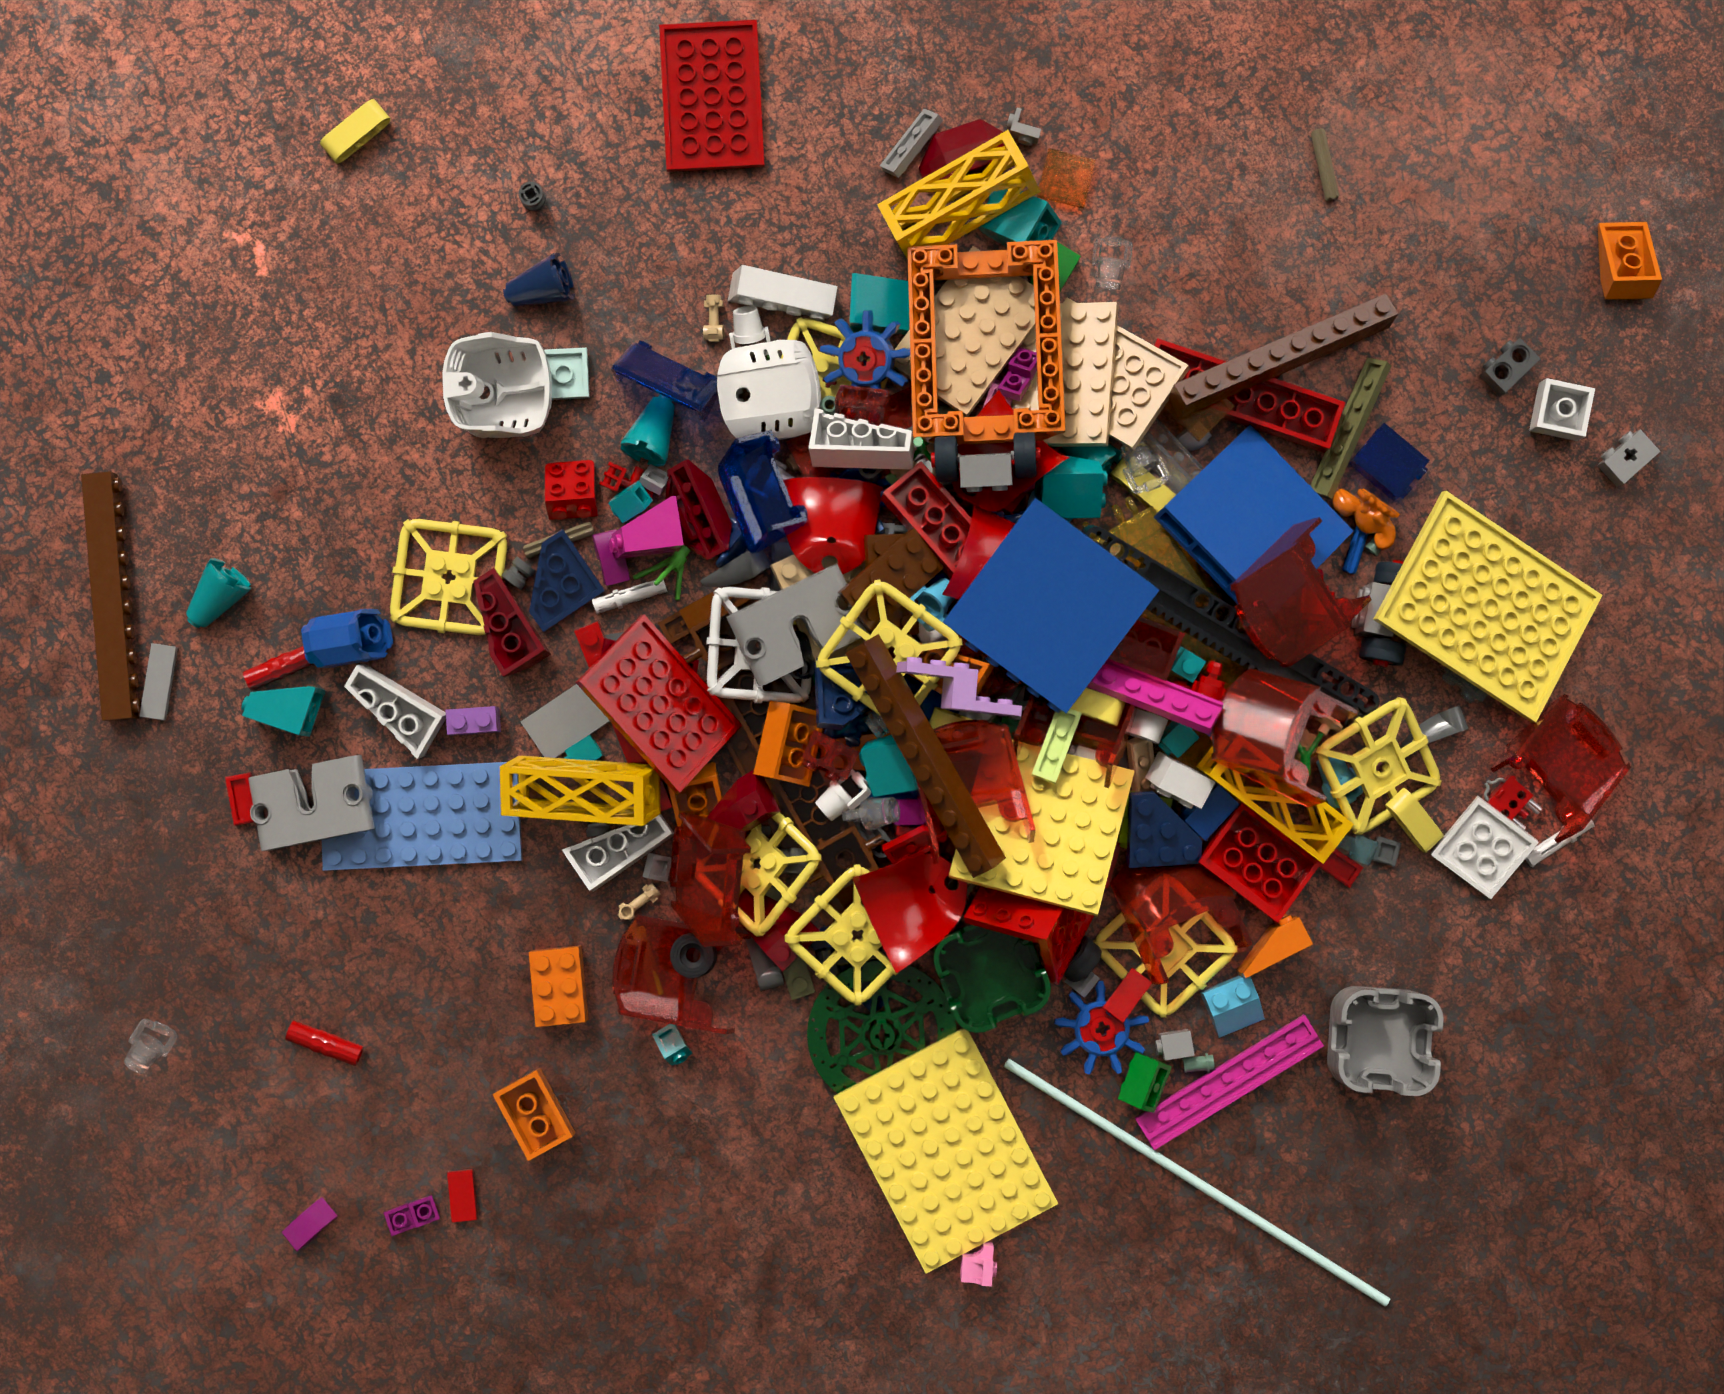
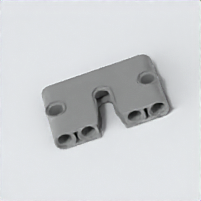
M838 564L821 570L726 617L740 645V651L745 656L758 686L766 685L804 666L800 643L793 629L795 619L801 618L810 636L822 649L841 624L840 619L843 616L846 617L851 610L849 606L845 610H841L838 606V600L841 598L838 591L847 584ZM857 618L854 623L869 633ZM849 629L834 651L862 637ZM752 640H756L759 645V649L755 654H750L747 650V645Z
M362 755L312 764L311 789L314 800L312 809L309 807L307 792L298 769H286L249 777L253 803L250 816L257 825L261 851L375 829L372 809L369 804L372 798V789L365 781L366 776ZM356 788H357V789L359 790V792H360V796H359V799H358V800H357V799L355 798V796H354V792H355V789H356ZM265 807L268 809L267 818L264 816Z

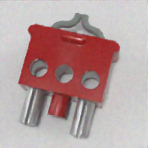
M1511 774L1505 778H1497L1494 781L1488 780L1484 784L1486 786L1484 792L1485 801L1499 812L1505 809V816L1525 830L1526 826L1517 820L1515 816L1519 815L1522 819H1525L1529 815L1523 808L1525 805L1535 814L1540 813L1539 811L1542 810V807L1531 799L1534 795L1516 781V777ZM1501 781V783L1493 790V792L1489 796H1487L1490 791L1489 784L1494 785L1497 782ZM1522 791V796L1518 798V792ZM1511 800L1514 801V805L1512 807L1509 806Z

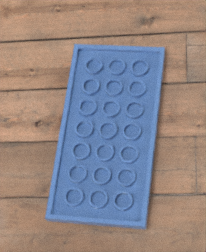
M507 762L364 769L366 784L372 789V798L369 804L372 809L375 829L322 840L323 871L522 861L521 817L501 815L500 766ZM512 774V786H515L519 783L518 774ZM356 788V789H355V792H354V796H355V798L358 800V799H359V796H360V792H359V790ZM513 797V804H514V803L517 802L518 800Z

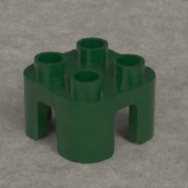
M969 924L951 931L934 946L932 960L956 1021L967 1031L974 1033L986 1032L996 1028V1023L1018 1014L1027 1016L1035 1013L1045 1006L1050 997V981L1045 968L1042 967L1032 941Z

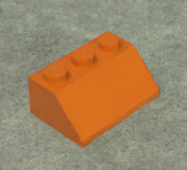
M770 700L753 774L810 786L822 728H817L816 710Z

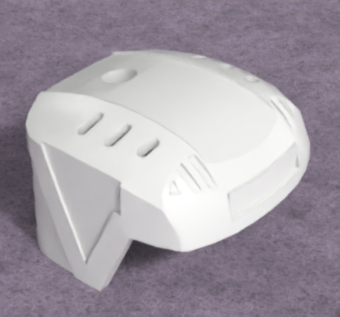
M487 332L461 338L451 344L444 360L442 372L443 398L446 410L456 426L481 438L525 437L541 431L551 409L552 379L550 365L540 342L530 338ZM510 351L514 358V362L511 361V358L509 356ZM496 353H498L499 356H500V359H501V363H500V364H499V362H498V360H497ZM522 353L525 354V361L523 360ZM484 387H489L490 395L487 399L480 398Z
M776 340L737 347L728 351L723 356L717 373V390L723 419L735 438L746 442H764L794 438L811 432L815 408L820 409L821 388L816 364L805 343L797 340ZM764 350L768 351L770 357L769 361H767L763 352ZM778 350L782 351V359L779 358ZM750 352H754L755 363L752 362ZM743 389H747V392H750V398L746 402L744 399L739 398V394L743 393ZM789 418L793 419L792 427L788 426ZM776 420H779V431H778V432L775 431V421H776ZM762 422L766 423V432L764 434L761 432Z

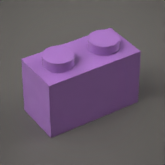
M490 706L446 710L447 735L501 732L500 708Z

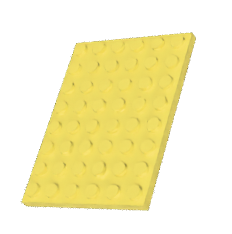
M1443 491L1373 620L1526 720L1534 723L1537 722L1602 594L1448 491Z
M964 1028L834 1095L839 1109L926 1274L1058 1205L972 1036Z

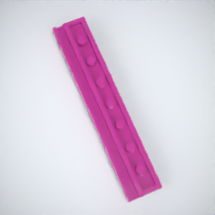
M1110 658L1107 659L1087 686L1208 735L1215 725L1220 712H1222L1224 705L1223 702Z
M1303 1014L1221 1064L1215 1070L1210 1071V1073L1203 1075L1159 1102L1155 1113L1145 1111L1135 1117V1120L1152 1148L1156 1150L1324 1047L1306 1015Z

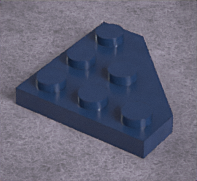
M563 529L542 542L529 608L530 614L544 632L605 591Z
M815 662L817 728L843 730L869 707L859 700L857 702L853 700V696L827 678L820 671L819 667H816ZM850 662L830 665L832 669L858 688L862 685Z
M1130 792L1126 865L1129 868L1199 864L1198 861L1202 854V839L1155 792Z

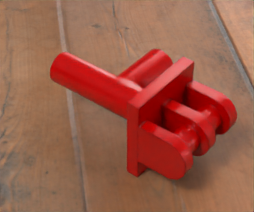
M609 462L608 466L610 467L607 472H604L605 478L603 482L600 481L599 485L612 492H617L619 486L627 488L639 481L645 470L635 466L630 479L624 477L626 468ZM616 470L620 471L618 477L614 475ZM612 479L615 480L614 486L610 485ZM644 487L649 496L652 498L654 492L649 491Z

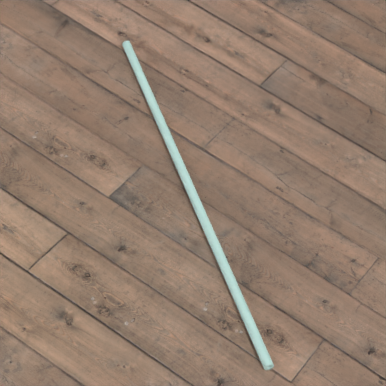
M1009 1058L1004 1065L1006 1069L1385 1307L1390 1301L1388 1296Z

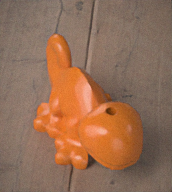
M1364 488L1357 491L1360 499L1345 489L1336 491L1333 497V507L1337 513L1343 517H1349L1354 514L1356 525L1362 532L1368 534L1375 533L1374 542L1378 549L1385 550L1394 544L1396 529L1390 517H1399V512Z

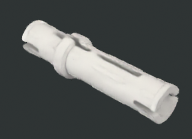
M664 579L657 586L654 585L655 580L625 590L618 591L616 589L611 594L592 599L596 614L615 608L622 609L624 605L666 593L667 589Z
M1583 814L1582 817L1571 824L1563 825L1561 827L1562 830L1537 845L1525 858L1526 862L1531 867H1534L1537 863L1569 842L1574 843L1577 841L1578 836L1595 827L1593 821L1587 814Z

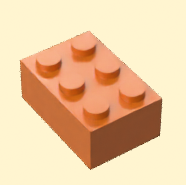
M582 946L530 951L529 962L535 1027L588 1021Z
M541 1068L534 1070L492 1094L528 1161L568 1140L576 1133Z

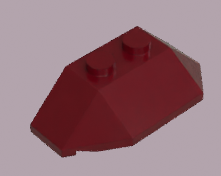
M978 119L934 134L919 166L922 179L1000 135L1003 131L982 119ZM1002 143L996 146L995 148L1003 147L1004 144ZM993 159L976 160L966 175L982 173ZM954 171L940 178L939 180L948 179L954 173Z
M689 459L668 469L665 500L671 496H676L684 545L703 556L706 560H710L729 549L732 523L713 480Z

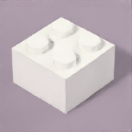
M1548 378L1538 384L1529 431L1574 441L1586 437L1595 388Z
M1160 751L1145 776L1146 779L1152 782L1150 787L1168 798H1174L1192 809L1193 805L1202 809L1215 784V781L1203 773Z

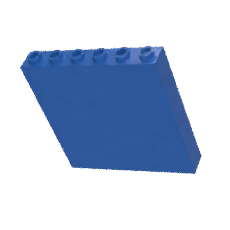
M1251 425L1236 437L1154 516L1165 530L1259 626L1272 616L1353 532L1329 504L1313 490Z
M1034 498L946 616L943 623L950 627L957 635L966 639L965 645L976 653L979 650L987 655L985 659L993 666L998 668L1001 665L1008 670L1006 675L1017 683L1021 680L1027 684V690L1035 697L1039 698L1042 695L1049 701L1047 705L1057 713H1060L1061 710L1067 713L1159 592V589L1037 498Z

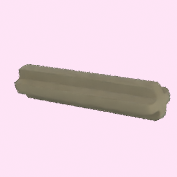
M1323 128L1313 130L1311 137L1325 200L1332 201L1338 199L1339 192L1326 133Z
M590 522L564 530L572 542L594 534V528ZM551 536L524 545L525 556L532 558L540 555L542 542Z

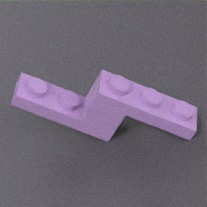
M907 657V661L897 662V673L943 678L941 709L1009 717L1021 716L1022 706L1013 705V700L998 699L997 703L990 702L989 697L976 696L978 670L969 669V664L954 663V667L946 666V661L930 660V664L922 663V658Z

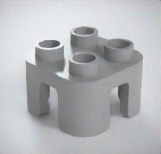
M1350 986L1342 989L1334 997L1330 1008L1327 1065L1331 1075L1341 1084L1358 1092L1373 1093V1089L1391 1090L1406 1096H1420L1430 1092L1439 1080L1441 1069L1440 1060L1431 1056L1432 1032H1442L1443 1013L1439 1004L1433 998L1411 990Z

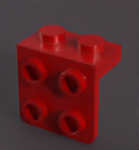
M592 460L555 462L545 465V505L549 520L598 516L595 496V465Z

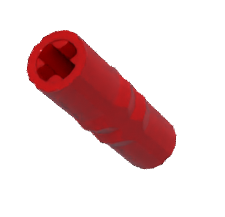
M302 646L243 671V676L246 684L252 691L273 681L281 680L285 676L293 675L295 672L313 664L306 660L304 647Z
M294 1020L291 1022L285 1037L286 1041L353 1066L358 1064L364 1046Z

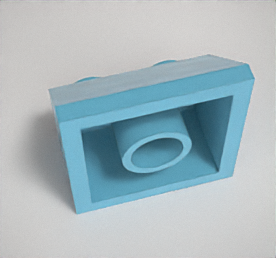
M1238 975L1199 991L1218 1038L1265 1019L1259 996L1250 976L1244 978Z

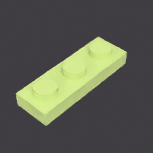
M1069 709L1067 713L1062 710L1060 713L1055 711L1031 776L1056 784L1082 715L1081 712Z

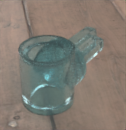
M1346 834L1337 847L1349 851V858L1365 865H1370L1379 842L1364 835H1356L1354 838Z

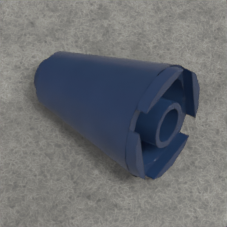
M557 252L553 253L508 281L505 285L506 288L503 289L506 301L508 303L511 302L513 306L573 300L575 293L570 295V288L574 287L573 280L566 262H560L557 258L561 255Z

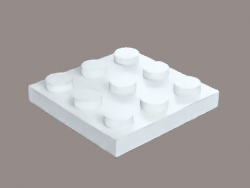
M1477 795L1430 853L1446 867L1492 899L1539 842Z

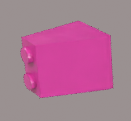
M676 496L669 497L612 534V538L609 539V547L611 553L615 554V559L671 553L683 546Z

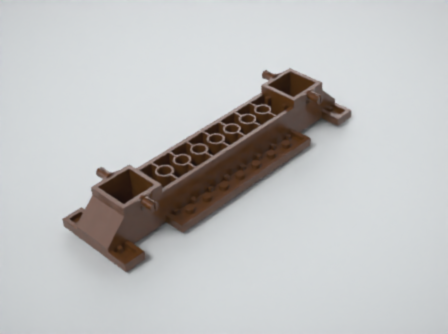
M748 581L723 586L752 589ZM713 592L658 622L670 644L679 641L689 634L693 636L696 649L683 655L688 665L699 658H702L708 664L709 644H706V641L710 634ZM728 597L736 608L753 600ZM721 605L720 637L727 635L731 639L736 640L726 618L730 614ZM730 646L726 649L719 647L717 679L734 665L735 647ZM741 669L722 688L753 690L754 675L751 670ZM781 677L763 685L764 691L793 693ZM792 677L796 681V683L801 687V680ZM810 693L808 695L809 699L805 702L789 703L816 710V703ZM718 697L742 724L725 745L742 776L755 768L770 702L754 703L753 700ZM823 728L820 739L828 738L827 735L824 734L825 729ZM819 746L809 787L773 778H764L781 811L780 813L786 818L789 817L794 822L793 825L821 854L822 861H819L818 869L811 875V877L814 875L816 877L808 880L809 884L811 885L823 877L832 885L853 865L860 864L861 867L872 872L892 865V863L889 862L878 868L873 859L872 850L885 843L882 839L874 844L875 841L882 838L880 834L866 841L858 832L848 811L831 821L816 805L815 802L830 787L829 783L845 769L823 766L821 764ZM852 775L840 784L852 798L858 795L859 789H861L853 781ZM865 799L860 806L865 810L866 807L871 805V802ZM769 818L767 821L775 834L779 825L772 818ZM788 833L780 842L783 849L802 848ZM843 851H847L852 855V862L848 866H843L838 862V855ZM853 878L829 902L840 914L853 903ZM824 909L819 912L825 926L835 921Z

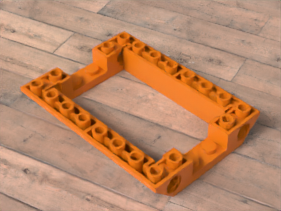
M1057 240L1007 242V250L958 252L957 245L907 247L913 439L921 437L924 442L934 444L935 437L956 436L957 445L1014 442V433L1034 432L1036 441H1042L1064 433L1065 412ZM1033 276L1038 410L1016 408L1013 409L1014 415L963 417V411H948V414H938L934 280Z

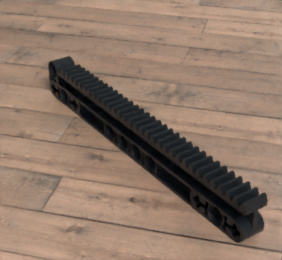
M1088 525L1082 529L1081 532L1088 537L1092 532L1096 533V536L1100 539L1105 540L1103 544L1096 543L1108 552H1110L1113 544L1118 543L1120 545V552L1115 557L1159 589V592L1147 606V610H1151V613L1176 626V628L1201 641V643L1226 656V658L1241 665L1293 698L1308 705V707L1329 715L1334 719L1338 718V722L1343 726L1342 729L1348 727V721L1352 716L1363 718L1379 707L1380 699L1374 691L1262 624L1259 626L1251 617L1105 529L1095 525ZM1127 556L1138 559L1141 563L1140 566L1137 567L1134 563L1126 560ZM1203 594L1204 603L1196 607L1195 598ZM1224 607V617L1217 619L1216 611L1218 608ZM1244 619L1246 627L1243 631L1238 632L1237 624L1240 620ZM1266 632V641L1263 644H1259L1258 636L1260 633ZM1322 672L1334 678L1332 682L1324 679L1321 676ZM1348 682L1349 689L1346 693L1342 694L1340 688L1343 683ZM1358 694L1365 696L1368 699V702L1365 704L1362 700L1356 698V696Z

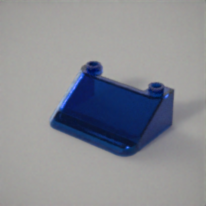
M641 340L638 343L633 342L612 365L611 371L616 380L621 382L623 377L697 412L700 420L704 422L718 396L716 376L708 372L703 375L651 350L652 346Z
M772 430L735 439L718 464L720 481L751 554L758 553L804 526L808 521V513L805 506H793L774 459V455L780 452V443L774 437Z

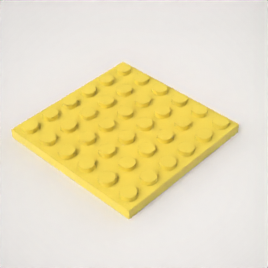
M1002 737L995 756L982 753L971 797L1006 859L993 869L973 878L956 849L949 878L1098 916L1135 771L1067 754L1056 784H1052L1031 776L1042 747Z

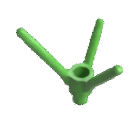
M683 545L671 557L639 572L633 578L637 580L668 566L655 580L654 585H659L672 570L677 572L675 600H680L683 565L687 561L686 557L690 553V549Z

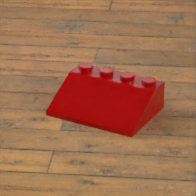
M1242 802L1218 827L1198 863L1273 921L1279 923V920L1285 915L1321 862Z

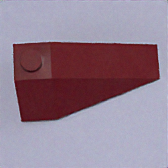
M495 568L473 581L479 609L483 617L489 653L503 677L531 668L551 655L542 638Z
M754 769L736 780L691 835V839L701 859H704L781 812L764 776L753 774Z
M736 879L724 892L728 894L738 880ZM745 888L735 903L755 922L754 896ZM764 895L765 918L778 903V901ZM789 907L783 911L773 926L763 936H755L745 928L765 954L782 971L788 969L799 958L791 950L788 943L785 942V934L788 933L791 926L803 914ZM810 921L800 932L821 931ZM800 941L799 944L807 950L815 941Z

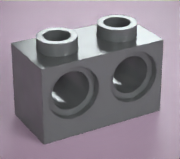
M1521 338L1515 342L1509 340L1500 348L1502 354L1497 359L1491 357L1482 366L1484 371L1479 376L1499 397L1506 393L1541 359ZM1513 352H1518L1521 355V363L1513 360ZM1495 368L1503 371V380L1495 376Z

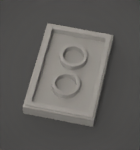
M576 684L522 720L521 724L544 757L557 758L565 752L564 750L609 723L610 720Z

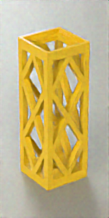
M1007 130L877 205L908 260L907 247L948 245L1041 191L1026 160ZM1002 143L1004 144L1003 147L995 148L996 146ZM993 159L982 173L966 175L976 160ZM1015 165V168H1013V169H1011L1010 171H1008V172L1002 174L1005 170H1007V169H1009V168H1011L1012 166ZM954 171V173L948 179L939 180L940 178ZM1025 187L1028 188L1024 192L1020 193ZM1008 189L999 204H983L993 191ZM973 190L968 195L962 197L961 199L955 201L954 203L948 206H945L947 203L953 201L954 199L960 197L968 191ZM936 192L926 205L910 207L918 193ZM897 204V206L893 210L890 208L891 206ZM980 216L974 219L973 221L965 224L969 218ZM952 221L943 236H926L936 224ZM914 222H917L915 225L911 226L910 228H908V229H906V230H903L905 227L911 225V224L914 223Z
M1227 727L1196 766L1322 864H1324L1354 825L1241 735ZM1230 741H1234L1228 750L1224 751ZM1244 748L1249 753L1240 752V750ZM1218 758V763L1214 766L1213 769L1210 768ZM1236 764L1256 766L1264 788L1243 786ZM1228 766H1230L1236 785L1233 783ZM1264 767H1266L1274 789L1270 787ZM1222 773L1224 774L1226 780H1224L1221 777ZM1276 774L1298 791L1281 789ZM1251 800L1269 801L1274 818ZM1276 802H1279L1286 823L1282 821ZM1286 803L1305 805L1312 825L1293 824ZM1313 806H1316L1321 820L1320 824L1318 823ZM1295 830H1299V831H1310V832H1313V833H1309V832H1297V831H1295Z
M517 756L500 766L501 815L644 826L660 814V776L649 764ZM512 774L519 775V783L515 786H512ZM552 776L570 777L582 786L572 791ZM542 778L565 795L558 798L536 783L535 780ZM615 781L633 782V794ZM603 782L625 797L626 800L620 803L595 785ZM529 787L546 799L529 798ZM589 790L608 804L589 803L579 795ZM513 797L518 800V801L515 802L514 804H513Z

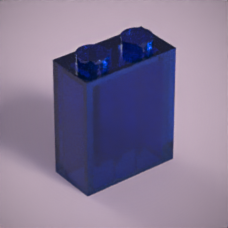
M1383 423L1348 464L1391 500L1395 501L1399 497L1404 499L1412 490L1410 484L1415 478L1417 480L1422 478L1428 470L1425 466L1430 460L1387 424Z

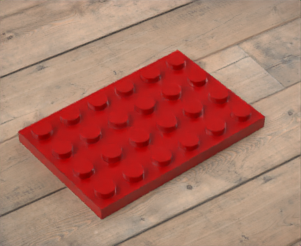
M757 20L659 25L667 172L765 167Z
M645 614L641 615L575 682L675 794L680 793L742 726L721 700L707 691L708 686L687 664Z

